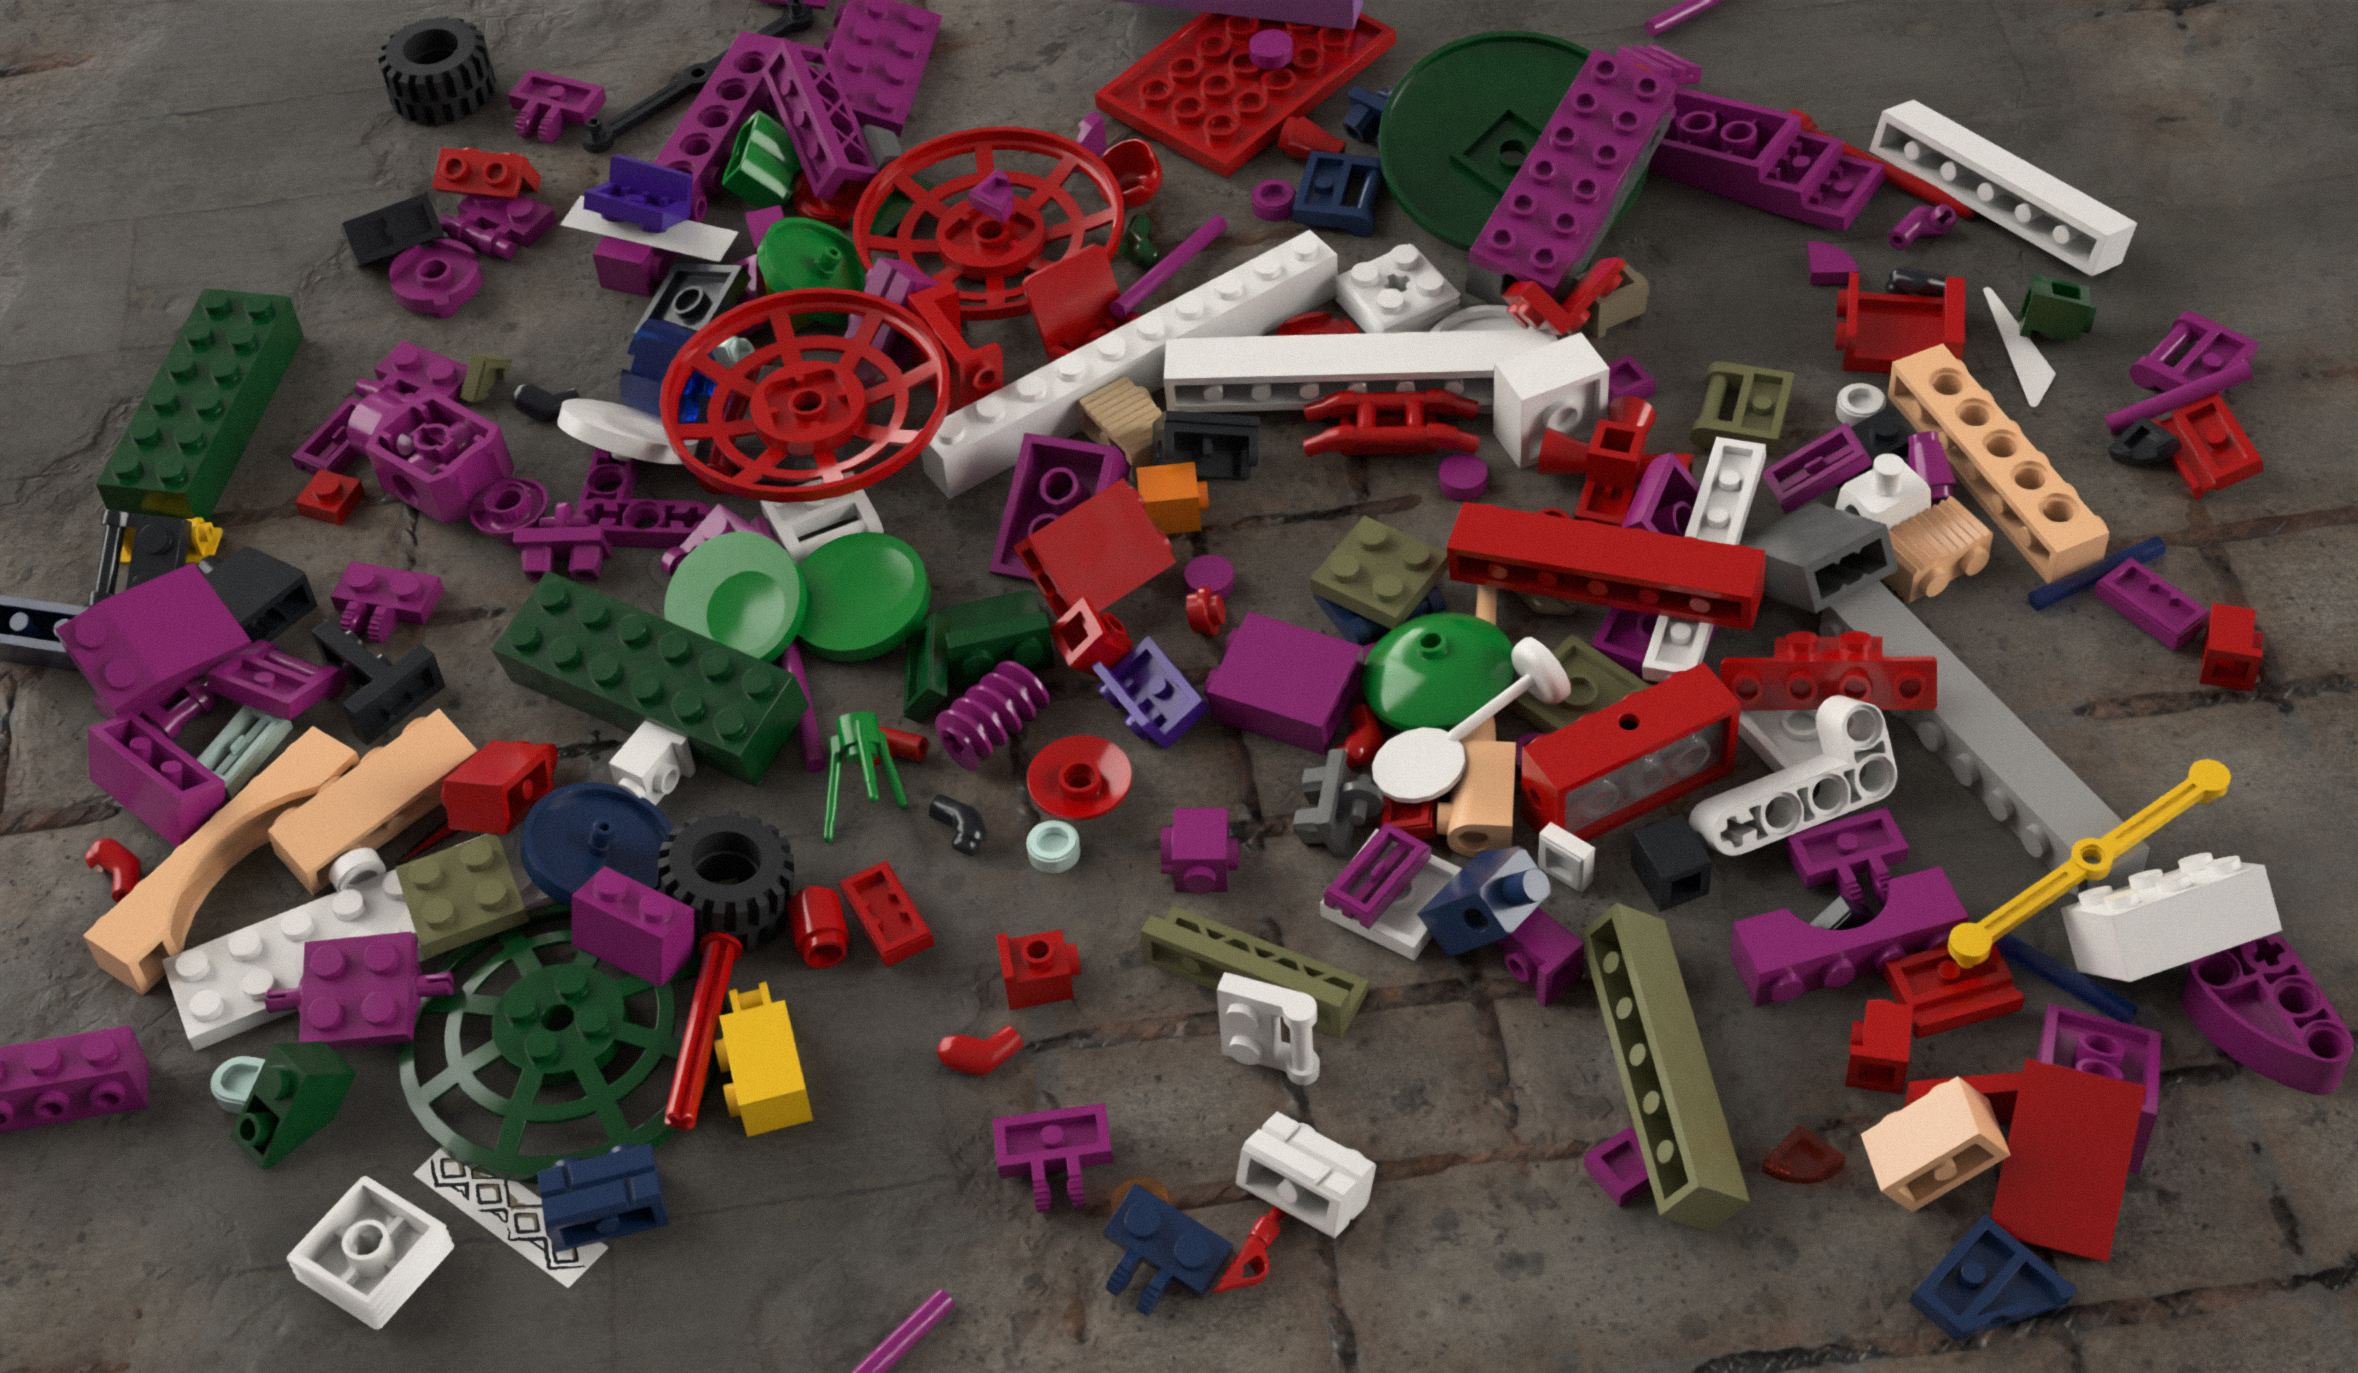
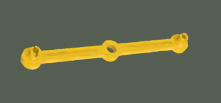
M2211 759L2194 762L2184 782L2101 839L2084 838L2077 841L2073 845L2070 860L1977 924L1962 923L1955 926L1950 933L1948 941L1950 955L1957 961L1959 966L1966 969L1984 962L1989 957L1992 944L2082 881H2096L2105 878L2111 871L2114 859L2195 803L2209 804L2210 801L2222 797L2229 787L2231 779L2229 770L2222 763ZM2094 857L2100 863H2087L2083 858Z

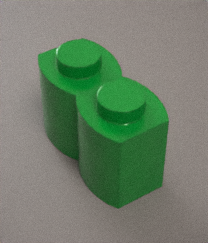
M757 110L740 128L732 148V157L723 175L722 185L759 210L776 205L784 206L795 188L791 180L799 169L801 162L786 127L762 111Z

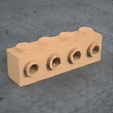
M437 709L426 718H416L405 727L401 736L385 747L380 746L369 751L362 758L359 765L343 777H334L320 787L316 796L299 808L292 807L284 811L275 820L273 826L268 829L274 853L312 896L331 883L329 871L341 856L358 848H371L376 851L441 804L443 780L473 757L478 750L440 709Z

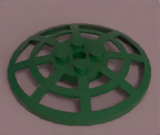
M562 903L528 910L526 912L530 922L460 946L432 974L450 971L453 975L458 968L477 953L499 940L505 950L496 954L482 965L464 984L459 993L421 998L420 1005L415 1014L414 1040L412 1042L400 1043L398 1056L401 1085L413 1117L428 1139L448 1157L476 1172L502 1180L539 1184L538 1171L552 1168L557 1161L564 1158L578 1157L585 1160L608 1154L612 1148L625 1143H633L639 1146L651 1143L653 1149L662 1145L679 1130V1128L671 1129L665 1123L667 1105L647 1122L631 1131L617 1103L627 1098L644 1084L659 1066L663 1057L678 1062L683 1040L673 1037L676 1005L671 983L699 976L703 955L699 950L698 944L694 943L693 958L662 987L656 986L634 974L612 981L606 974L595 969L600 958L580 949L572 964L566 963L542 967L533 951L559 944H572V930L550 932L529 939H525L521 930L542 923L572 918V908ZM513 961L522 978L515 982L502 997L476 994L493 974ZM655 989L658 1003L655 1030L628 1023V1014L623 1000ZM726 995L721 1015L729 1014ZM424 1014H449L446 1020L444 1035L445 1055L449 1067L420 1087L415 1074L413 1052L415 1036ZM465 1015L491 1017L493 1039L463 1056L461 1032ZM571 1017L574 1019L572 1024L564 1030H547L549 1023L556 1018ZM720 1021L715 1040L724 1038ZM623 1044L645 1050L640 1059L628 1072L609 1086L607 1085L600 1070L616 1056ZM713 1046L700 1106L707 1099L721 1073L715 1046ZM501 1059L504 1065L514 1075L519 1077L512 1098L507 1099L486 1088L474 1075ZM579 1081L587 1095L584 1098L560 1104H534L541 1085L557 1086ZM459 1085L463 1093L479 1107L504 1118L495 1150L477 1145L453 1131L435 1114L431 1105ZM597 1114L610 1140L591 1149L564 1155H518L527 1123H565Z

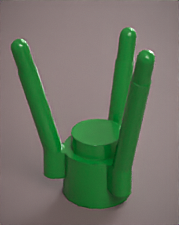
M859 711L840 716L836 719L837 735L828 739L831 757L824 815L823 840L825 842H831L834 836L843 755H846V760L849 763H861L868 799L873 803L879 799L873 760L879 756L898 807L905 809L908 806L901 781L888 749L886 732L879 731L877 715L873 712Z

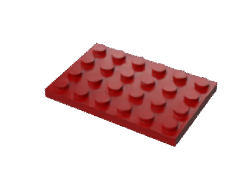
M1202 12L1096 92V108L1227 178L1278 138L1289 116L1299 119L1301 116L1308 114L1396 44V29L1362 12L1359 14L1354 30ZM1264 30L1283 31L1292 38L1293 58L1287 65L1279 69L1268 70L1257 67L1250 60V39L1258 32Z

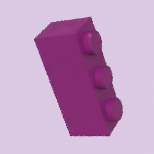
M133 711L88 728L89 779L176 848L184 844L211 819L214 813L225 806V781Z

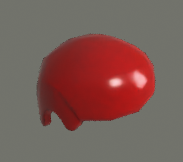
M1140 139L1123 141L1108 149L1102 156L1103 162L1110 168L1119 183L1125 210L1143 206L1151 201L1162 184L1163 171L1149 142ZM1097 186V189H1098V191L1100 192V196H1101L1102 199L1105 201V203L1108 205V202H1107L1106 198L1104 197V195H1103V193L1101 192L1100 188Z

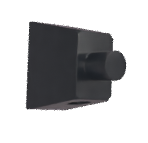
M250 546L241 548L225 561H222L215 555H209L203 558L197 565L199 571L247 634L252 644L260 639L268 642L273 641L318 606L304 571Z

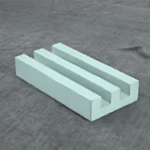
M245 704L197 758V761L213 772L214 768L231 750V753L213 773L225 781V797L232 799L293 728L291 720L276 718L270 713ZM258 718H260L259 721L253 726V728H252V729L246 734V736L244 737V734L247 732V730L254 724V722H255Z

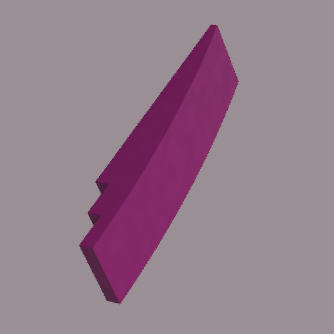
M1681 87L1676 89L1669 129L1651 157L1648 171L1733 201L1841 232H1845L1885 180L1884 164L1843 155V140L1802 131L1800 115Z

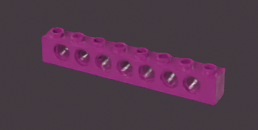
M741 31L653 162V164L692 175L690 218L687 220L701 222L715 195L722 191L724 187L722 185L723 175L732 157V148L742 125L757 110L768 115L769 111L775 109L776 103L762 73V69L781 41H788V39ZM604 236L592 255L601 288L650 298L659 282L666 278L669 267L678 252Z

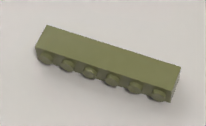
M1616 902L1580 933V936L1584 942L1587 961L1659 1216L1706 1231H1712L1747 1205L1750 1199L1665 920Z

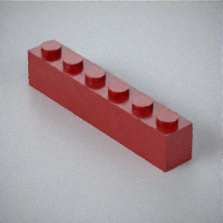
M1463 502L1446 546L1450 580L1750 631H1752L1766 585V550L1750 548L1745 545H1730L1699 540L1689 536L1681 537L1650 532L1640 528L1631 529L1600 524L1590 520L1581 521L1550 516L1541 512L1532 513L1501 508L1491 504L1482 505Z

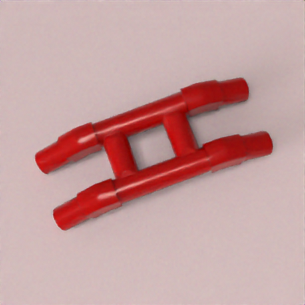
M1445 389L1355 393L1354 390L1338 391L1326 395L1324 399L1305 404L1304 414L1307 421L1312 423L1328 417L1335 418L1357 412V427H1354V425H1338L1326 429L1324 433L1303 439L1304 451L1308 457H1313L1329 451L1336 452L1342 449H1355V447L1428 445V447H1440L1447 450L1455 449L1475 454L1480 441L1478 435L1460 431L1455 426L1443 423H1427V426H1425V411L1427 413L1438 412L1449 416L1453 414L1473 420L1477 415L1479 402L1457 396L1456 392ZM1405 411V426L1376 427V412Z

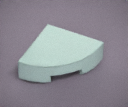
M734 335L716 347L712 353L716 362L730 370L737 362L750 353L755 352V349L748 339L739 338Z

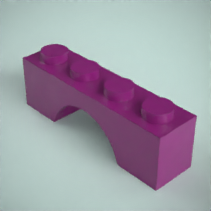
M1938 866L1890 879L1885 907L1882 912L1869 923L1848 930L1818 928L1800 920L1786 908L1733 922L1730 956L1755 1007L1774 1001L1782 1003L1796 998L1799 994L1824 987L1838 988L1853 979L1875 973L1883 974L1885 962L1948 945L1952 929L1959 924L1968 923L1969 916L1942 867Z

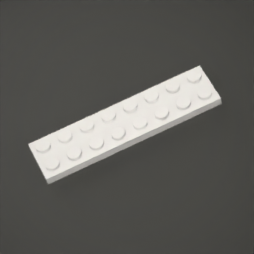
M525 818L507 835L499 834L523 904L526 911L560 902L545 894L531 880L524 868L520 855V842ZM486 833V834L481 835V836H479V837H476V838H474V839H477V838H480V837L489 835V834H491V833ZM394 869L350 886L347 890L332 893L163 959L162 963L188 1040L193 1050L197 1051L297 1011L289 1010L268 1013L265 1005V999L268 998L265 996V993L269 989L298 988L299 981L303 975L305 942L411 931L417 939L418 937L396 870ZM418 940L417 955L419 962L426 959Z

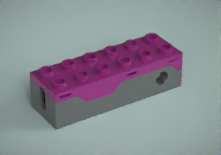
M1594 48L1470 249L1465 293L1492 305L1510 306L1501 297L1509 287L1516 282L1535 281L1553 300L1559 303L1574 287V277L1582 274L1668 131L1677 83L1654 74L1644 65L1638 63L1630 64Z

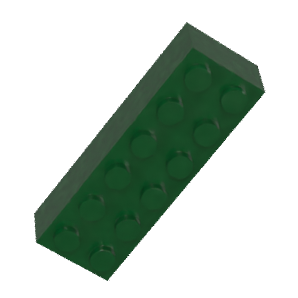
M211 288L203 289L96 483L108 510L183 519L202 517L205 522H208L304 337L290 296Z
M549 571L544 574L491 648L511 681L632 734L635 733L645 720L687 738L694 761L754 787L757 786L797 726L801 716L810 706L794 673Z

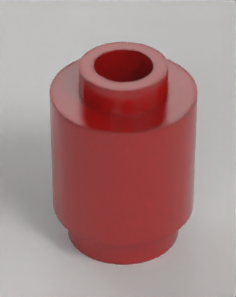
M808 886L801 889L787 903V914L797 954L812 968L832 967L846 957L847 947L850 942L839 895L834 890L821 886Z

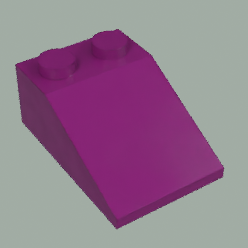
M1025 432L989 572L991 574L1034 581L1013 546L1118 480L1124 478L1128 482L1131 465L1118 448Z
M194 562L104 599L55 629L64 650L114 718L132 711L139 716L252 644L247 634Z
M2048 1003L2036 1060L2146 1085L2128 1172L2139 1174L2158 1111L2162 1032Z

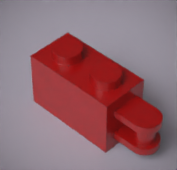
M492 740L443 780L444 785L441 799L444 808L447 809L449 829L507 835L527 817L537 801L553 791L552 773L558 761L556 745L553 743L536 745L522 740L517 742Z

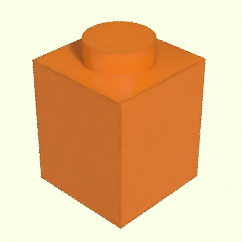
M1195 462L1136 468L1138 492L1144 500L1145 513L1155 528L1160 529L1165 535L1202 531L1200 511L1209 510L1208 489L1206 481L1197 482Z

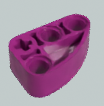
M2273 933L2190 961L2180 1001L2183 1009L2196 1026L2215 1045L2253 1071L2283 1085L2316 1095L2329 1094L2339 1087L2353 1052V1038L2298 955L2284 938Z

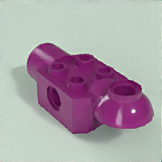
M377 392L364 398L352 412L347 428L349 443L355 451L370 459L383 490L444 525L470 517L471 522L483 534L498 539L507 546H515L513 543L514 529L539 528V518L545 516L548 507L546 489L538 481L532 479L511 478L515 467L499 425L438 392H433L408 402H403L385 392Z

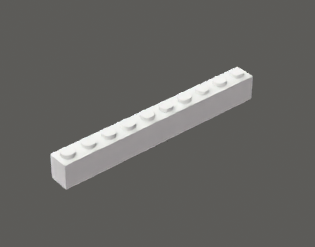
M1308 230L946 416L932 441L921 451L924 472L951 499L1016 465L1025 432L1066 439L1081 431L1077 401L1113 381L1127 375L1129 381L1132 380L1134 386H1143L1150 394L1163 388L1166 339L1262 336L1279 327L1285 320L1306 313L1337 296L1335 292L1338 290L1335 287V284L1338 283L1335 280V277L1338 276L1337 254L1311 230Z

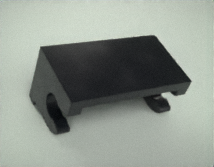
M428 192L341 223L343 226L341 227L342 234L346 237L351 250L350 255L354 265L357 266L444 235Z
M1166 410L1152 423L1153 466L1195 462L1196 478L1246 481L1250 478V467H1257L1258 427L1260 426V417Z

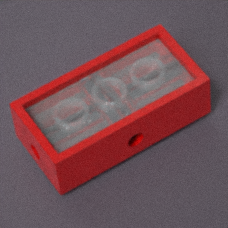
M1703 662L1686 671L1675 672L1665 681L1641 692L1630 693L1620 702L1596 713L1585 714L1575 723L1560 730L1536 737L1530 744L1522 747L1521 816L1538 837L1539 833L1552 822L1584 842H1588L1734 772L1741 703L1707 664Z

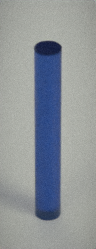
M2154 536L2029 592V603L2034 610L2039 611L2095 586L2097 581L2130 557L2140 564H2144L2164 555L2166 546L2160 537Z
M2007 933L1995 942L1999 952L2113 1019L2130 1024L2135 1017L2138 1006L2011 933Z

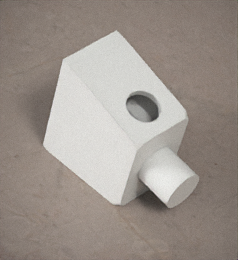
M1882 454L1875 458L1872 470L1844 484L1840 489L1835 509L1887 525V529L1891 530L1894 525L1899 526L1902 521L1906 522L1910 516L1915 517L1918 512L1923 513L1926 508H1931V489L1902 458L1895 454Z

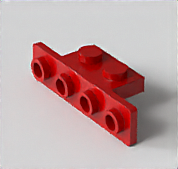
M1849 631L1841 634L1839 637H1818L1811 632H1793L1786 637H1776L1774 658H1724L1721 660V682L1741 703L1740 711L1818 710L1826 699L1836 695L1873 704L1880 710H1933L1937 707V659L1933 656L1883 657V636L1872 637L1869 633L1863 631Z

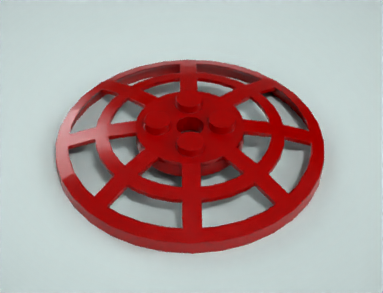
M1009 126L982 127L958 131L931 139L908 150L890 162L872 179L860 197L854 213L853 237L857 258L865 274L874 266L870 250L896 253L899 256V260L911 264L924 275L926 274L917 266L912 255H940L947 268L931 277L939 284L947 281L954 283L962 277L986 280L985 293L958 290L959 301L987 303V305L983 306L960 305V320H1000L1031 313L1027 299L1006 303L1007 300L1017 299L1025 296L1022 286L1005 290L1004 278L1017 275L1025 270L1035 273L1053 264L1054 262L1040 257L1046 243L1071 238L1069 248L1063 256L1065 258L1082 249L1085 233L1111 224V236L1104 247L1110 262L1119 248L1124 232V200L1119 183L1110 168L1096 154L1079 143L1054 133L1032 128ZM993 150L1029 151L1060 160L1046 179L1023 172L1002 171L1008 176L1011 186L1035 191L1027 200L1014 196L1013 211L1004 223L969 206L968 199L957 203L951 208L941 202L957 193L975 188L995 171ZM975 152L977 173L952 179L933 188L929 192L910 178L918 171L939 161ZM1076 168L1086 174L1100 188L1108 202V209L1083 217L1076 200L1066 190L1061 188ZM895 188L914 203L901 221L897 238L870 235V227L877 210ZM1050 200H1053L1064 210L1070 222L1045 228L1040 211ZM926 213L939 221L936 230L937 240L912 239L916 226Z
M837 288L796 289L770 294L741 304L721 314L696 332L682 346L670 363L662 382L660 410L664 432L673 452L687 469L706 483L725 492L753 500L779 503L812 502L843 496L867 488L893 475L915 459L932 441L944 421L950 403L951 377L946 353L936 334L921 318L903 306L880 296L856 290ZM833 312L853 314L864 317L853 339L829 335L795 338L789 316L802 313ZM771 321L776 343L750 353L737 362L730 370L707 356L732 336L754 325ZM881 325H888L911 339L925 354L928 362L902 374L900 368L890 357L871 346ZM829 351L843 353L838 363L835 364L827 361H803L800 353ZM782 358L784 367L766 376L759 384L745 378L760 366ZM864 360L877 368L888 381L864 390L862 382L854 374V371L860 362ZM695 370L717 383L709 401L708 423L679 424L678 409L680 397L688 378ZM935 377L937 384L936 408L925 427L921 431L902 429L909 412V390ZM732 392L750 400L752 419L723 422L724 409ZM895 397L894 413L887 427L865 423L868 412L867 407ZM806 405H817V408L811 411L799 410ZM757 435L768 448L754 461L738 451L729 439ZM853 438L874 442L860 454L844 462L837 463L833 450L845 445ZM683 440H713L720 452L729 461L743 470L730 478L708 468L689 453ZM889 445L905 446L888 460L862 473L843 478L842 474L868 463L881 454ZM787 455H814L818 466L817 469L787 470L774 467ZM763 477L790 482L822 479L824 482L817 485L795 487L754 484Z

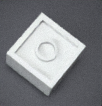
M1582 332L1494 363L1493 433L1519 469L1538 463L1540 448L1547 427L1591 443L1598 419L1607 420L1610 368Z

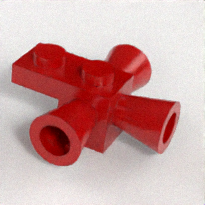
M1621 396L1614 399L1608 408V420L1598 419L1591 443L1547 427L1540 448L1538 475H1586V482L1574 515L1575 520H1590L1600 524L1622 526L1647 467L1654 459L1664 455L1645 454L1646 436L1656 421L1655 410L1648 402L1638 397ZM1694 453L1674 454L1692 476Z

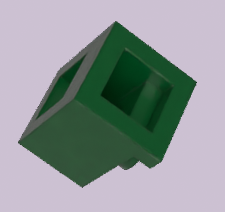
M2033 274L2019 313L2020 336L2029 338L2031 331L2036 330L2044 337L2053 340H2063L2065 338L2079 340L2082 333L2089 334L2096 316V306L2091 305L2089 287Z

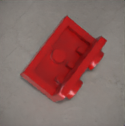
M441 147L432 187L437 192L516 200L519 190L538 192L541 175L528 162V159L520 154L511 152L499 154L482 152L473 148L453 149Z

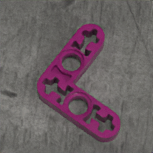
M595 447L575 516H589L590 527L602 526L606 542H611L612 547L670 549L680 547L712 510L708 505L696 501L632 499L642 460L631 458L628 462L618 460L619 465L614 464L613 457L611 456L612 452ZM608 482L621 484L619 488L611 492L604 493L598 491L600 486ZM652 518L658 520L657 524L648 529H637L634 527L636 523L643 519Z

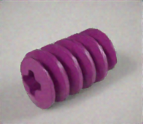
M1012 661L1000 662L994 668L993 673L986 674L981 678L979 685L970 687L964 697L956 699L952 703L950 710L942 711L937 716L935 724L939 740L958 765L970 771L976 770L979 766L977 756L989 759L994 752L992 744L999 747L1007 743L1006 731L1011 734L1019 733L1022 729L1021 720L1031 722L1035 719V707L1040 710L1048 707L1050 703L1049 694L1038 678L1025 667Z

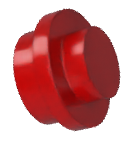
M1210 586L1199 587L1197 593L1188 594L1186 610L1192 631L1194 633L1204 632L1208 637L1217 635L1219 625L1224 624L1226 621V610L1222 596L1220 594L1215 595Z

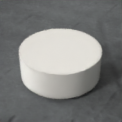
M1856 383L1848 385L1838 394L1836 404L1837 418L1843 424L1848 422L1852 427L1886 408V397L1880 389L1869 384Z
M358 848L344 854L332 865L329 871V879L339 893L347 890L350 886L386 873V867L374 849Z

